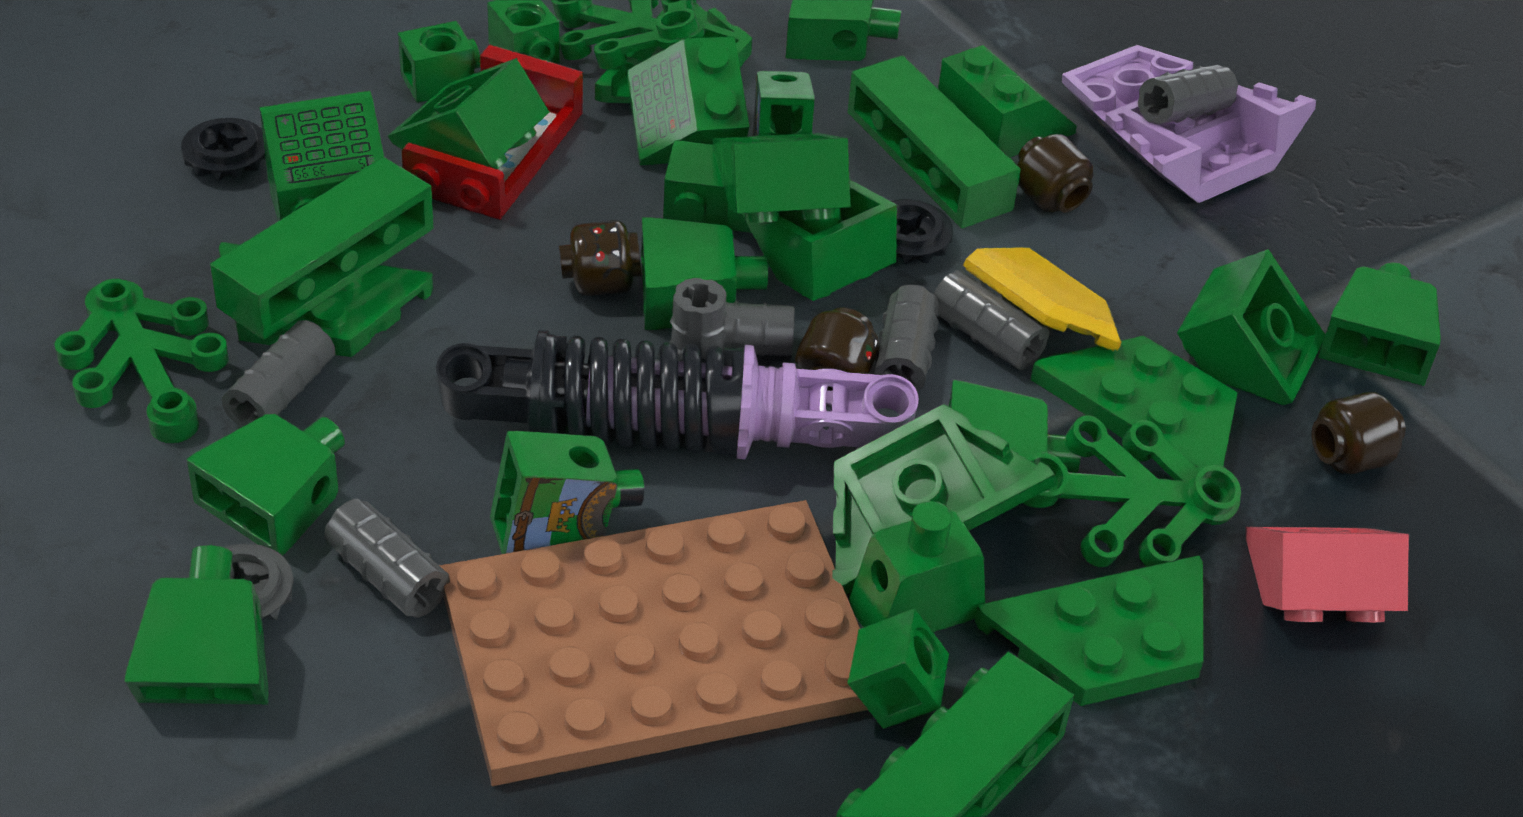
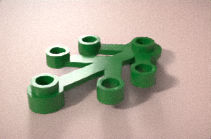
M551 0L556 18L562 21L563 25L567 28L581 27L589 22L605 25L588 30H573L559 38L562 54L566 60H578L588 56L592 52L591 45L596 44L594 46V53L598 66L602 69H612L623 65L628 59L626 53L656 46L666 49L682 39L702 38L705 34L703 22L696 18L692 0H661L664 13L658 18H653V9L659 4L658 0H628L632 13L595 5L592 0Z
M108 279L101 282L86 295L85 306L89 317L80 329L60 335L54 344L59 365L67 370H80L88 367L93 362L95 357L93 349L108 331H116L119 336L96 368L84 369L74 376L72 384L77 403L86 408H98L107 404L113 396L112 388L132 362L151 399L147 406V417L152 436L164 443H179L191 438L199 428L196 403L184 390L174 388L158 356L193 364L200 371L214 372L225 367L229 361L226 339L217 333H203L190 340L145 329L139 320L173 326L175 331L182 335H197L205 331L209 325L206 303L196 297H185L177 300L174 304L145 298L142 288L128 280Z
M1085 415L1079 417L1067 431L1066 443L1074 454L1080 457H1092L1095 455L1117 476L1069 473L1059 458L1046 452L1033 453L1026 458L1036 465L1042 462L1049 466L1056 480V486L1023 502L1029 507H1049L1059 498L1125 503L1106 524L1093 527L1081 542L1083 557L1088 563L1096 567L1111 565L1123 551V541L1158 505L1180 506L1182 509L1165 529L1157 528L1152 530L1140 543L1138 548L1139 557L1147 567L1176 561L1181 554V545L1202 522L1211 525L1224 524L1236 514L1240 506L1241 487L1232 472L1218 465L1197 468L1164 439L1161 429L1155 423L1148 420H1139L1133 423L1122 438V446L1108 434L1105 425L1093 416ZM1080 431L1090 434L1094 442L1085 440L1081 436ZM1136 435L1144 437L1150 446L1140 443ZM1153 459L1174 480L1158 479L1140 462ZM1095 539L1103 541L1108 546L1110 552H1104L1099 549ZM1153 543L1161 545L1165 549L1167 556L1159 554L1154 549Z

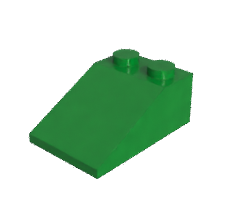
M822 133L713 138V151L729 209L735 213H745L746 223L779 221V211L801 210V219L803 220L835 218V208L851 207L848 138Z

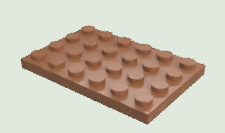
M807 500L439 565L450 577V582L444 586V601L492 786L868 710L847 684L860 627L843 586L832 579V571L835 567Z

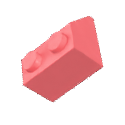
M1246 527V542L1262 603L1265 606L1284 610V620L1322 622L1323 610L1346 611V621L1377 623L1385 622V611H1408L1409 534L1369 528Z

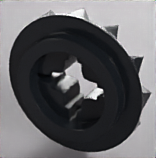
M218 118L200 123L186 133L181 143L184 164L193 167L197 176H205L212 173L217 181L221 180L225 175H234L241 179L244 170L257 171L260 168L261 161L266 159L262 128L251 121L239 118ZM222 144L223 148L228 149L229 152H223L219 149V145Z
M912 199L892 200L891 202L897 205L896 256L903 258L905 264L910 259L916 258L928 264L933 255H945L948 244L952 242L953 225L949 217L939 208L923 201ZM919 229L918 235H917V234H914V233H911V232H915V231H917V230Z

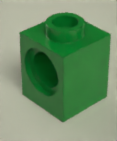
M494 0L487 2L489 45L551 63H560L559 20L541 0Z
M457 21L398 32L401 76L416 103L430 100L448 83L473 75L474 69L480 68L478 46L473 38L467 39Z
M913 608L858 630L847 684L884 729L941 708L949 653L917 610Z

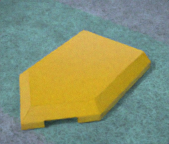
M977 248L966 258L963 266L968 272L1041 324L1061 332L1069 328L1084 335H1091L1095 338L1094 342L1096 345L1113 351L1114 349H1119L1121 340L1106 300L1031 248Z

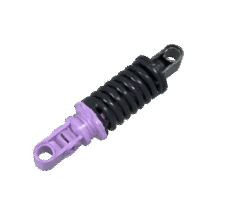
M539 330L533 349L478 346L460 343L444 350L436 364L442 406L448 414L457 419L527 423L528 432L596 436L604 441L605 446L610 445L616 437L618 445L626 448L633 447L639 437V442L644 449H655L658 447L662 437L665 449L677 451L682 447L685 438L686 447L690 452L699 453L703 451L706 444L705 452L736 455V459H746L752 442L759 441V439L767 442L774 440V442H777V447L789 448L791 442L806 443L825 448L840 446L862 447L914 420L919 401L917 390L913 384L898 375L847 373L837 369H796L795 363H783L779 369L769 366V368L758 366L753 345H745V348L737 349L725 348V354L721 347L711 346L707 350L705 363H702L701 351L696 344L684 346L681 351L680 361H678V350L675 344L670 342L663 343L659 347L657 359H655L653 343L642 340L636 345L634 358H631V344L628 340H616L613 344L612 355L608 356L607 340L602 337H595L590 342L588 363H584L586 342L581 336L574 335L567 342V336H556L550 334L549 330ZM462 378H474L478 380L474 384L468 386H459L454 384L456 381ZM832 387L833 391H827V388ZM826 405L830 407V411L826 410ZM888 408L896 411L900 416L886 417L876 410Z

